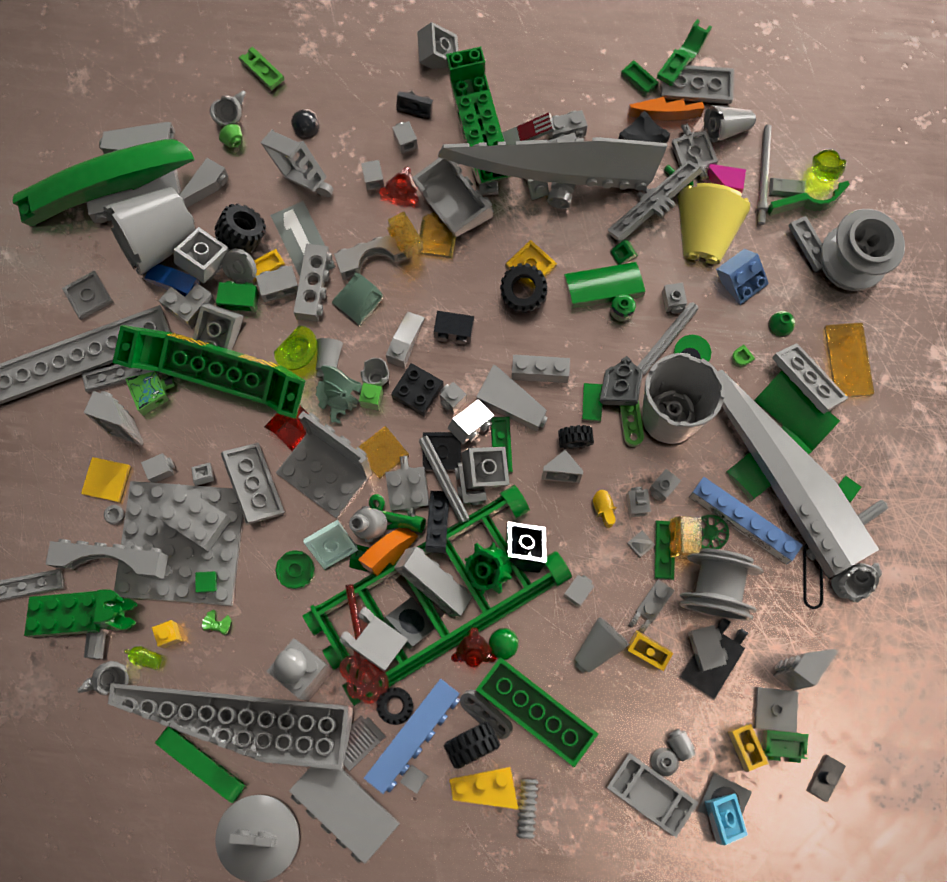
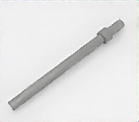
M771 125L764 126L760 197L757 203L759 225L765 224L766 212L768 211L767 189Z

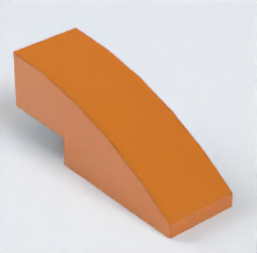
M398 528L377 541L358 560L365 569L378 576L389 563L394 565L404 551L417 539L418 535L407 528Z

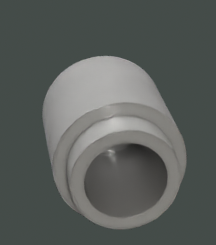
M677 729L669 734L670 738L667 741L677 758H680L682 762L696 754L694 751L695 747L685 730L680 731V729Z

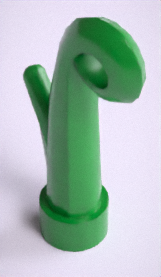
M374 494L370 497V508L382 511L387 521L392 523L387 525L386 530L407 528L419 533L424 531L426 518L382 510L385 505L384 498L379 494Z

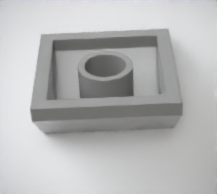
M564 450L544 466L541 479L580 483L583 470L569 453Z

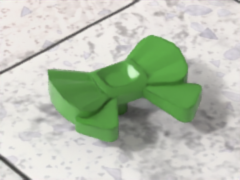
M215 610L209 611L202 621V630L211 629L226 635L230 629L231 619L227 615L221 622L215 621Z

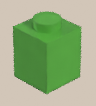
M363 383L359 398L360 406L379 411L384 394L382 387Z

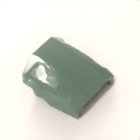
M355 272L348 284L333 299L332 304L346 313L360 327L384 297L375 285L361 274Z

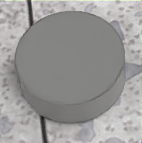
M321 182L315 192L325 197H331L333 187L328 183Z
M110 505L104 511V519L111 525H118L125 518L124 510L118 505Z

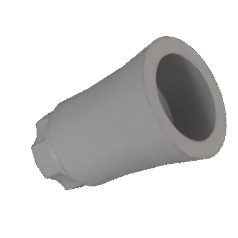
M329 338L317 339L316 378L322 380L324 378L321 369L322 365L337 368L343 342Z

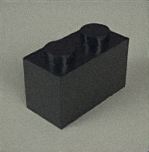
M437 311L434 338L442 342L451 340L458 344L471 343L474 316Z

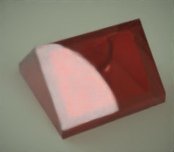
M300 405L295 419L276 413L264 428L293 452L307 434L298 417L303 411L308 415L309 413Z

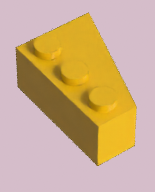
M511 767L449 779L454 801L518 809Z

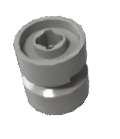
M552 182V190L549 192L547 202L555 208H569L575 184Z

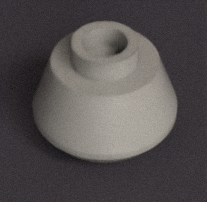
M660 748L653 753L651 766L661 776H671L678 769L679 759L673 750Z

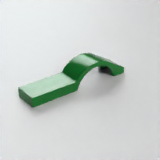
M697 19L682 46L678 50L675 49L660 69L657 79L672 86L687 64L697 56L711 32L712 26L709 25L707 29L698 26L700 20Z
M849 181L839 183L838 189L834 190V196L830 199L817 200L805 192L771 202L767 212L769 216L801 207L815 212L824 211L832 207L845 193V190L850 185Z

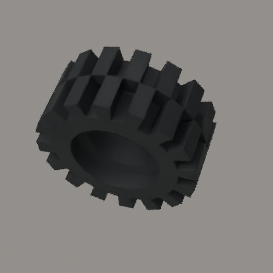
M576 425L558 430L560 448L579 449L580 447H589L594 443L593 429L590 426Z
M399 687L385 689L379 695L376 702V710L379 717L389 724H402L409 719L413 712L411 696L407 691ZM392 698H398L403 703V708L398 714H392L387 709V703Z

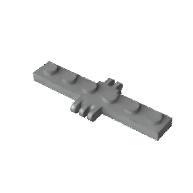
M688 160L658 187L652 189L646 187L643 189L644 193L639 192L637 194L640 202L607 229L609 234L621 242L654 213L663 217L665 215L663 211L666 213L670 211L668 206L673 208L676 205L671 199L702 173L701 167Z

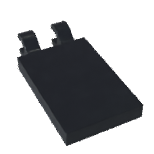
M726 618L720 620L716 629L718 628L722 640H719L721 647L725 648L727 652V664L700 672L695 654L693 653L679 678L715 700L744 652L745 648L741 646V643L748 634V632L741 628L737 631L733 640L724 635L723 633L731 623Z

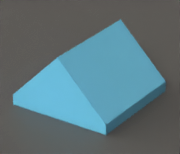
M736 793L704 801L717 844L724 846L748 836Z

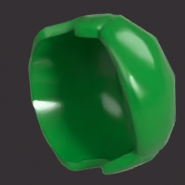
M499 628L491 634L489 649L493 656L498 659L500 657L502 659H509L516 654L519 640L513 630Z

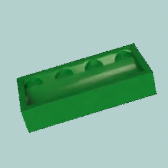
M637 262L564 274L571 309L611 303L620 294H627L633 299L644 297L646 292Z
M782 371L754 400L780 425L793 432L811 451L840 422L831 412L828 411L823 414L818 410L815 404Z
M785 426L781 427L808 455L812 452L793 432ZM751 453L747 454L726 471L728 476L750 501H753L771 486Z

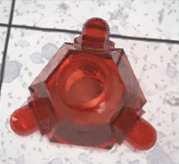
M404 167L400 173L397 172L389 179L385 187L379 190L380 195H388L390 198L405 202L410 200L413 204H417L419 202V198L416 195L418 190L413 182L412 177L414 176H411L410 167Z
M477 628L470 629L469 635L464 637L456 648V652L451 656L453 662H464L470 667H478L483 662H495L497 658L492 654V649L484 637L479 635Z

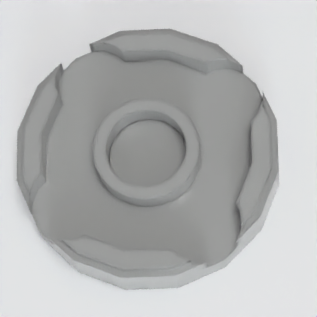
M235 248L225 254L222 260V269L228 278L231 277L234 280L233 282L236 284L250 283L256 277V264L247 252Z

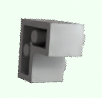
M198 283L185 297L170 287L159 299L160 304L166 311L191 329L196 326L201 305L209 303L214 305L216 302L213 295Z

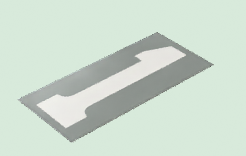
M304 201L270 215L299 277L306 244L325 246ZM333 261L331 264H328L327 270L335 268ZM315 264L313 268H318L321 264Z

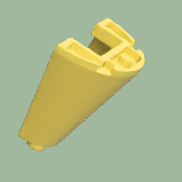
M698 183L697 187L690 185L684 187L678 194L683 256H687L692 260H698L701 257L705 258L709 264H720L750 211L749 200L747 198L743 199L741 197L742 193L724 185Z

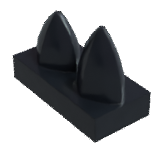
M413 90L398 92L396 110L426 118L431 117L433 100L429 96H417Z

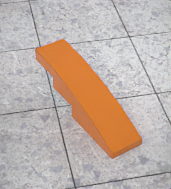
M661 97L630 104L628 117L638 118L645 111L652 120L659 121L698 118L703 114L704 104L703 102L685 105L683 99L666 103L665 98Z

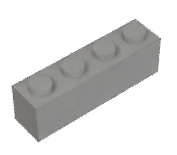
M413 547L406 549L394 568L450 617L461 616L472 598L467 589L455 582L453 576L444 572L436 561L429 559L421 548Z

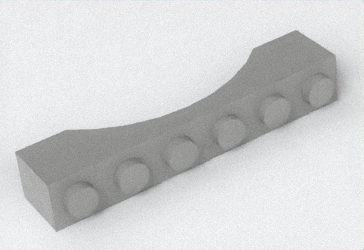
M59 539L58 542L50 541L45 565L73 570L90 560L115 558L124 561L141 576L164 579L168 555L161 553L162 550L158 548H149V551H146L138 546H131V549H126L125 546L119 544L107 547V544L99 542L89 545V542L77 541L74 544L70 540Z

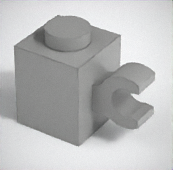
M642 487L631 488V491H628L626 494L629 518L649 516L651 507L648 489H642Z

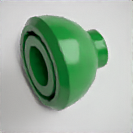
M787 311L774 313L769 320L771 331L778 336L791 334L795 328L794 316Z

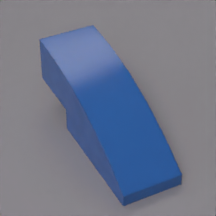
M160 264L150 269L144 277L145 280L166 290L172 287L183 296H186L197 283L200 285L197 278Z

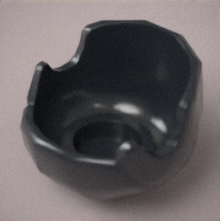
M309 109L297 111L292 116L291 124L298 137L309 138L318 132L320 125L314 112Z

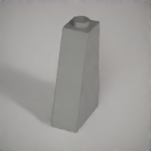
M163 122L105 131L99 141V147L104 154L139 144L163 139H174L175 130L171 122Z
M493 364L476 397V401L479 399L487 408L506 417L510 416V419L538 432L539 428H543L548 419L546 417L547 410Z

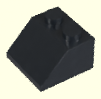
M507 522V555L510 557L509 561L520 571L540 573L546 564V527Z

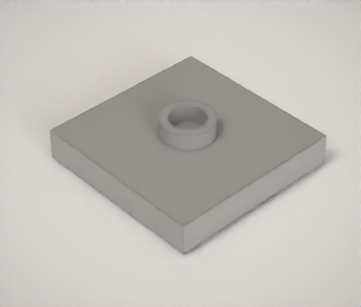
M756 687L754 728L797 733L798 691Z

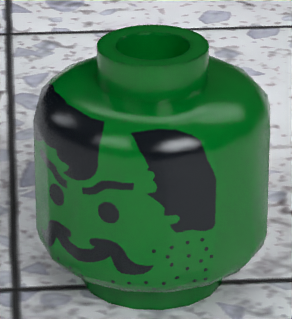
M620 294L613 299L610 312L616 320L627 321L633 316L636 303L631 296Z

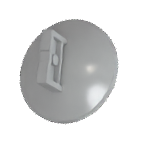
M252 795L242 798L226 810L218 824L215 844L220 862L231 875L246 882H264L273 879L285 871L293 861L299 846V827L292 811L279 799L267 795Z

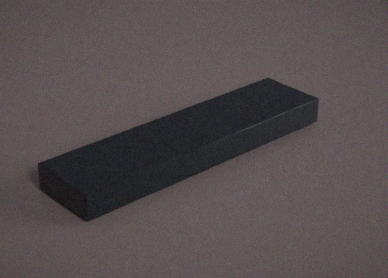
M430 491L426 552L446 553L449 500L444 491Z

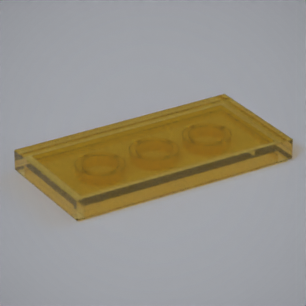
M863 323L826 325L824 330L832 381L847 397L873 396L874 388Z

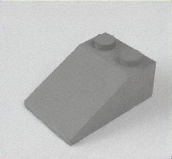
M210 303L201 305L193 339L232 350L244 315Z

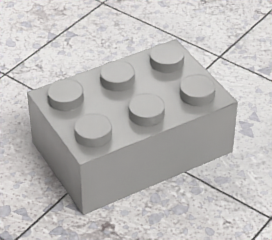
M180 484L176 486L155 515L159 520L207 552L210 551L231 521L226 514Z

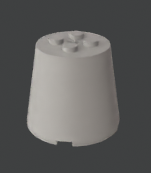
M172 187L103 207L107 221L111 220L114 226L111 228V231L130 265L138 268L135 269L138 275H143L174 254V249L196 230L194 219L191 213L188 212L184 200Z
M675 353L661 358L650 369L645 381L642 422L647 432L658 441L668 444L681 443L705 426L720 411L725 397L724 384L718 371L703 358L700 360L690 356L691 354Z

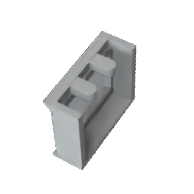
M272 129L260 142L286 179L313 192L326 179L327 176L304 141H294L277 132L275 133Z

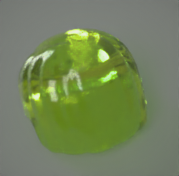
M825 149L814 155L812 159V172L821 182H832L843 175L847 161L841 159L839 153L835 150Z

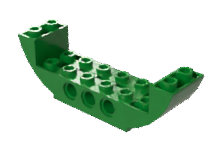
M481 46L446 54L455 109L464 142L469 143L470 147L485 142L487 146L498 145V142H504L485 74L486 62ZM471 167L479 184L512 177Z

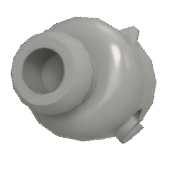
M362 506V509L355 512L350 518L349 527L357 537L365 539V542H372L373 539L379 538L385 533L387 519L382 511L370 508V506Z

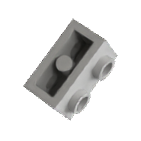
M582 110L571 111L561 116H552L555 131L548 134L550 140L571 133H575L576 138L586 136L588 125Z

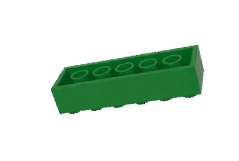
M501 657L475 690L573 768H575L599 734Z

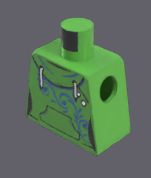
M156 371L125 379L136 408L142 415L149 413L168 401L169 397L166 390L175 387L171 376L161 380Z

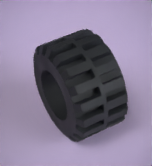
M237 203L236 205L230 204L229 207L226 206L215 225V236L229 250L236 248L251 253L258 247L266 232V224H264V219L260 217L261 215L256 213L253 208Z
M520 263L516 267H510V270L504 273L505 276L501 279L500 290L505 303L511 309L527 313V311L532 312L535 308H539L542 302L544 303L548 292L547 281L542 271L538 270L536 266H530L527 263L522 265ZM522 278L531 279L535 284L534 293L525 299L518 298L513 292L515 282Z
M490 722L481 723L444 744L445 751L454 769H460L498 749L500 746Z

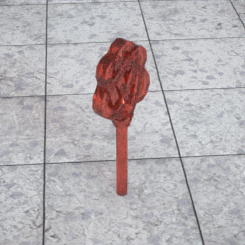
M349 584L345 588L355 640H357L362 633L354 586ZM354 651V655L347 656L341 661L339 670L341 676L347 681L349 696L353 699H360L365 704L372 705L377 702L381 694L386 693L389 688V680L386 671L384 672L366 658L362 660L360 658L361 655ZM351 663L350 671L348 673L346 668ZM369 664H371V666H372V667L374 668V670L377 672L376 675L373 673L372 669L369 667ZM358 666H359V667H360V670H359V673H358V678L356 679L355 676H356L357 668H358ZM365 674L370 679L368 684L364 683ZM368 693L373 694L371 697L366 696Z

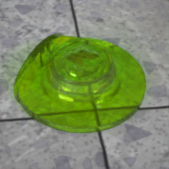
M299 325L274 351L277 363L288 370H297L306 366L313 359L317 350L316 335L308 327Z

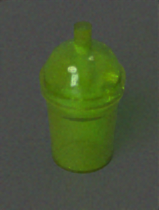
M135 646L131 650L125 649L124 653L128 654V659L133 665L143 666L156 671L163 660V655L148 650L144 646Z

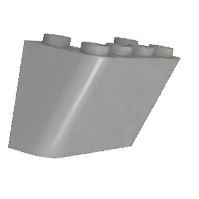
M438 158L412 177L418 190L451 233L458 237L493 218L492 213L494 210L491 207L490 200L486 196L483 198L478 190L475 191L471 187L473 185L471 180L461 174L460 164Z

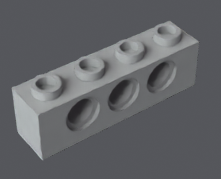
M306 244L293 312L296 319L318 322L319 316L323 314L321 302L322 298L325 299L326 287L324 285L325 281L329 280L328 264L332 263V253H330L328 246ZM315 264H321L320 267L313 268ZM312 281H318L316 285H310ZM309 298H315L311 303L306 302Z

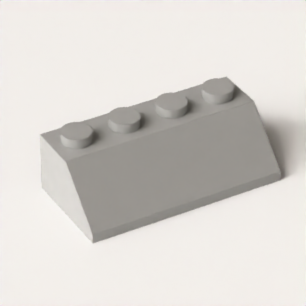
M93 391L84 414L107 434L142 446L144 442L134 419L129 415V411L123 409L124 406L118 404L119 401L112 398V394L101 391V393Z
M830 649L809 652L786 658L784 661L780 660L774 669L776 670L774 677L793 691L816 686L838 651Z

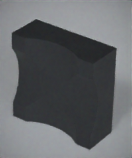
M644 111L630 126L619 133L618 139L667 143L670 133L658 126L649 114Z
M410 363L392 391L391 396L394 400L425 416L435 397L443 388L444 383L439 378Z

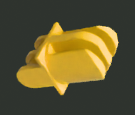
M599 490L595 493L592 500L597 513L596 518L601 516L605 527L611 528L616 521L613 512H615L617 507H614L611 496L606 490Z

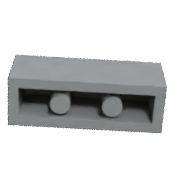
M513 355L512 380L568 383L570 358Z

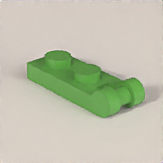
M254 47L248 49V53L242 54L239 57L240 62L253 72L271 91L285 80L284 76Z

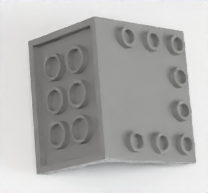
M303 411L298 418L307 434L276 471V474L338 519L372 475L370 463L366 457L367 454L359 447L353 448L347 438L342 435L338 437L334 434L335 430L327 424L323 426L318 422V417L312 413L308 415Z

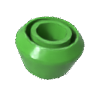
M229 124L222 128L219 133V141L230 148H236L242 143V132L238 125Z

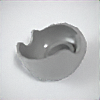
M374 357L364 362V369L361 371L363 383L383 386L388 381L390 375L386 362L381 358Z
M296 649L282 651L275 659L274 675L280 682L285 684L298 682L307 668L305 656Z

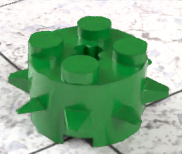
M494 542L488 548H483L478 543L474 544V553L465 558V573L469 575L467 577L468 581H472L471 585L481 590V594H484L488 589H493L498 594L502 593V584L507 582L508 579H512L510 575L512 565L509 561V555L502 549L495 547Z

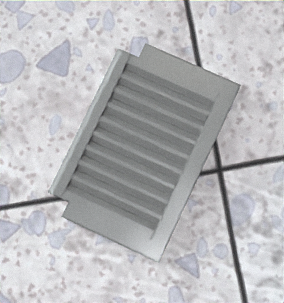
M361 715L351 724L344 766L349 771L386 737L369 717L364 719Z

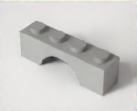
M404 230L394 231L388 236L376 237L370 242L358 243L355 247L344 248L334 253L343 280L353 277L355 272L360 274L362 264L371 256L385 255L394 262L412 257L411 247Z

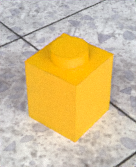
M170 620L152 627L158 647L166 648L182 642L176 622Z

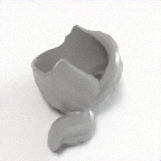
M241 91L234 97L229 95L222 96L221 99L213 102L210 107V115L215 123L220 127H225L229 124H236L240 120L242 114L241 104L246 94L245 91Z
M105 662L94 670L92 677L85 680L77 691L78 693L94 690L99 695L106 696L110 692L111 683L128 684L129 676L127 670L119 662Z

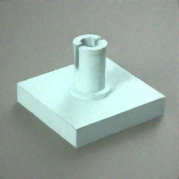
M338 520L303 539L306 547L324 570L358 550L357 545Z

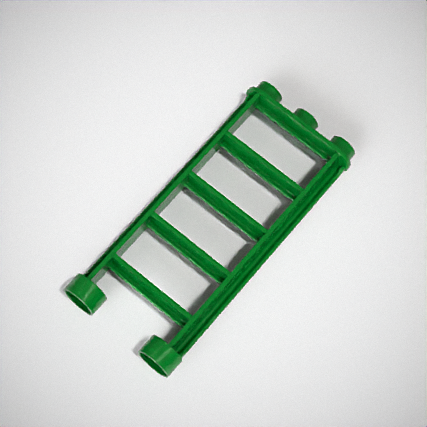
M513 485L499 493L500 497L469 515L467 522L463 524L457 522L447 528L446 554L482 614L449 633L430 599L407 580L441 639L410 658L401 649L396 656L399 664L366 684L347 649L340 643V637L327 614L360 595L365 606L377 618L383 621L384 616L371 596L369 589L396 574L398 571L394 567L397 562L394 565L389 563L378 576L372 573L317 606L311 605V610L302 615L314 636L324 631L331 645L324 648L322 652L331 668L335 671L343 666L351 680L344 683L342 687L353 706L362 701L368 703L372 697L453 649L467 638L474 636L552 587H558L572 578L568 566L557 551L546 556L547 562L543 568L547 574L533 583L530 582L524 571H520L511 563V570L523 589L492 608L487 603L483 594H481V591L471 585L472 581H468L467 577L469 575L465 573V565L450 541L482 522L497 547L507 554V543L491 519V516L506 508L512 518L516 520L530 511L524 496L517 486ZM426 542L417 546L418 548L424 550V552L426 553L425 555L431 553L426 552L425 550Z

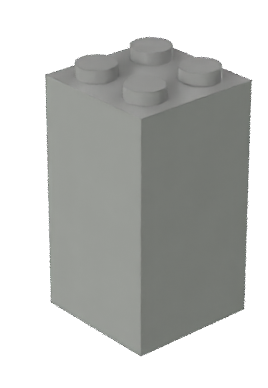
M293 638L284 650L296 649L305 656L307 668L303 676L296 683L285 684L280 682L274 675V663L266 672L297 698L309 702L334 670L304 644Z

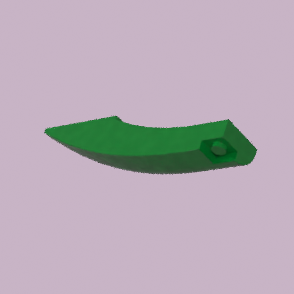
M163 139L139 144L97 156L59 171L14 194L13 204L18 206L21 222L32 227L82 203L130 189L136 190L195 159L187 146L174 139Z

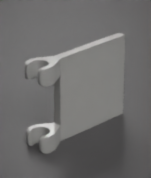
M364 607L361 609L358 617L362 621L369 623L357 640L350 633L344 632L341 635L340 643L352 648L385 672L408 639L377 618L368 608Z

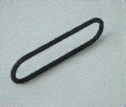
M806 543L803 549L804 603L811 609H818L823 604V569L820 566V603L817 606H811L807 602L806 549L808 545Z

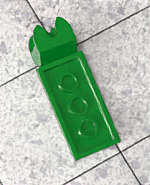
M110 589L29 597L24 636L30 638L100 632V628L113 631L128 630L136 624V621L130 617L125 618L124 614L126 611L136 608L138 604L132 599L120 597L117 592Z

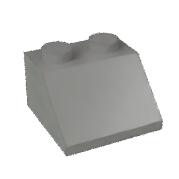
M431 22L417 31L419 63L432 69L448 68L446 54L458 52L457 35Z
M198 227L174 249V263L205 283L217 271L228 251V247Z
M505 447L468 448L461 453L466 491L509 485Z

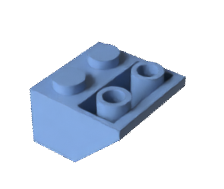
M743 249L716 269L722 285L739 304H742L769 284L759 255L747 249Z

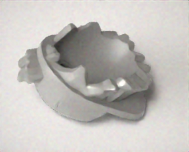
M857 563L833 576L831 585L839 597L849 598L853 602L858 603L875 591L879 584L882 570L879 563H874L872 566Z

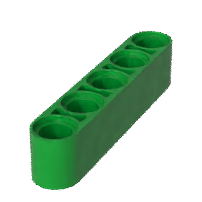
M169 726L166 727L155 741L157 746L227 801L234 803L246 785L176 729Z

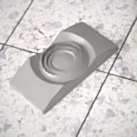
M630 753L606 787L675 838L698 805L696 800Z

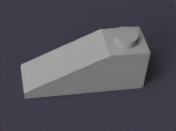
M206 158L180 194L186 208L213 194L221 186L225 185L228 180L226 169Z
M407 311L386 353L388 363L402 368L406 367L425 317Z

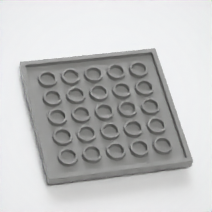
M130 481L121 545L125 546L126 549H131V546H138L146 551H149V548H158L162 550L161 553L168 555L164 579L141 576L128 564L119 559L114 591L122 598L232 606L244 518L233 488L182 485L231 519L210 551L207 552L155 517L178 484ZM216 571L217 592L196 593L195 572Z

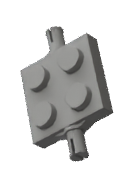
M683 124L681 128L684 135L680 138L672 139L671 142L680 167L688 160L697 164L702 169L700 174L701 180H706L708 175L705 169L710 164L717 165L718 163L707 131L691 132L689 124Z
M408 456L399 457L401 468L396 471L385 472L390 511L405 510L408 516L415 517V509L429 506L425 467L411 468L408 466Z

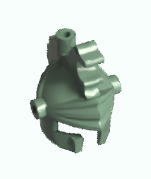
M322 365L321 369L324 378L318 382L315 394L318 397V401H320L318 406L325 409L328 404L331 407L329 415L331 422L341 423L340 419L336 418V415L338 413L345 415L346 409L351 411L353 407H357L359 400L350 393L352 390L360 393L363 385L349 378L335 367Z

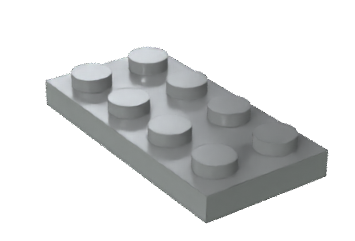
M687 65L672 86L662 81L661 97L671 100L683 99L685 101L732 104L734 69Z
M797 343L777 352L772 357L777 366L789 376L790 380L802 390L803 394L823 414L841 405L848 399Z
M259 443L223 451L221 457L246 525L283 515L284 509Z

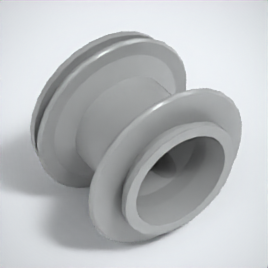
M858 209L847 214L841 220L838 227L829 232L825 237L820 249V264L823 266L822 270L825 275L838 287L850 291L865 290L878 284L885 274L893 271L900 264L905 253V240L899 226L886 214L874 209Z
M702 548L699 550V554H689L687 556L689 561L701 565L696 592L681 593L679 596L685 601H680V606L707 615L752 621L753 616L750 613H755L757 609L742 601L747 575H760L764 571L753 564L754 559L743 554L712 548Z

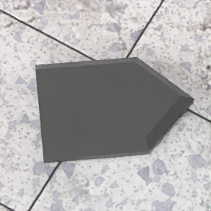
M628 356L621 359V362L614 367L611 366L605 370L600 403L604 405L632 406L638 404L643 371Z

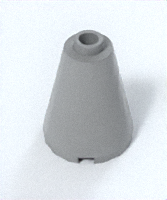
M712 105L709 106L710 109L705 111L703 125L704 129L707 128L710 141L714 143L753 128L756 123V116L751 110Z
M599 617L576 655L575 660L577 663L575 665L583 673L585 671L590 673L627 648L629 642L605 619Z

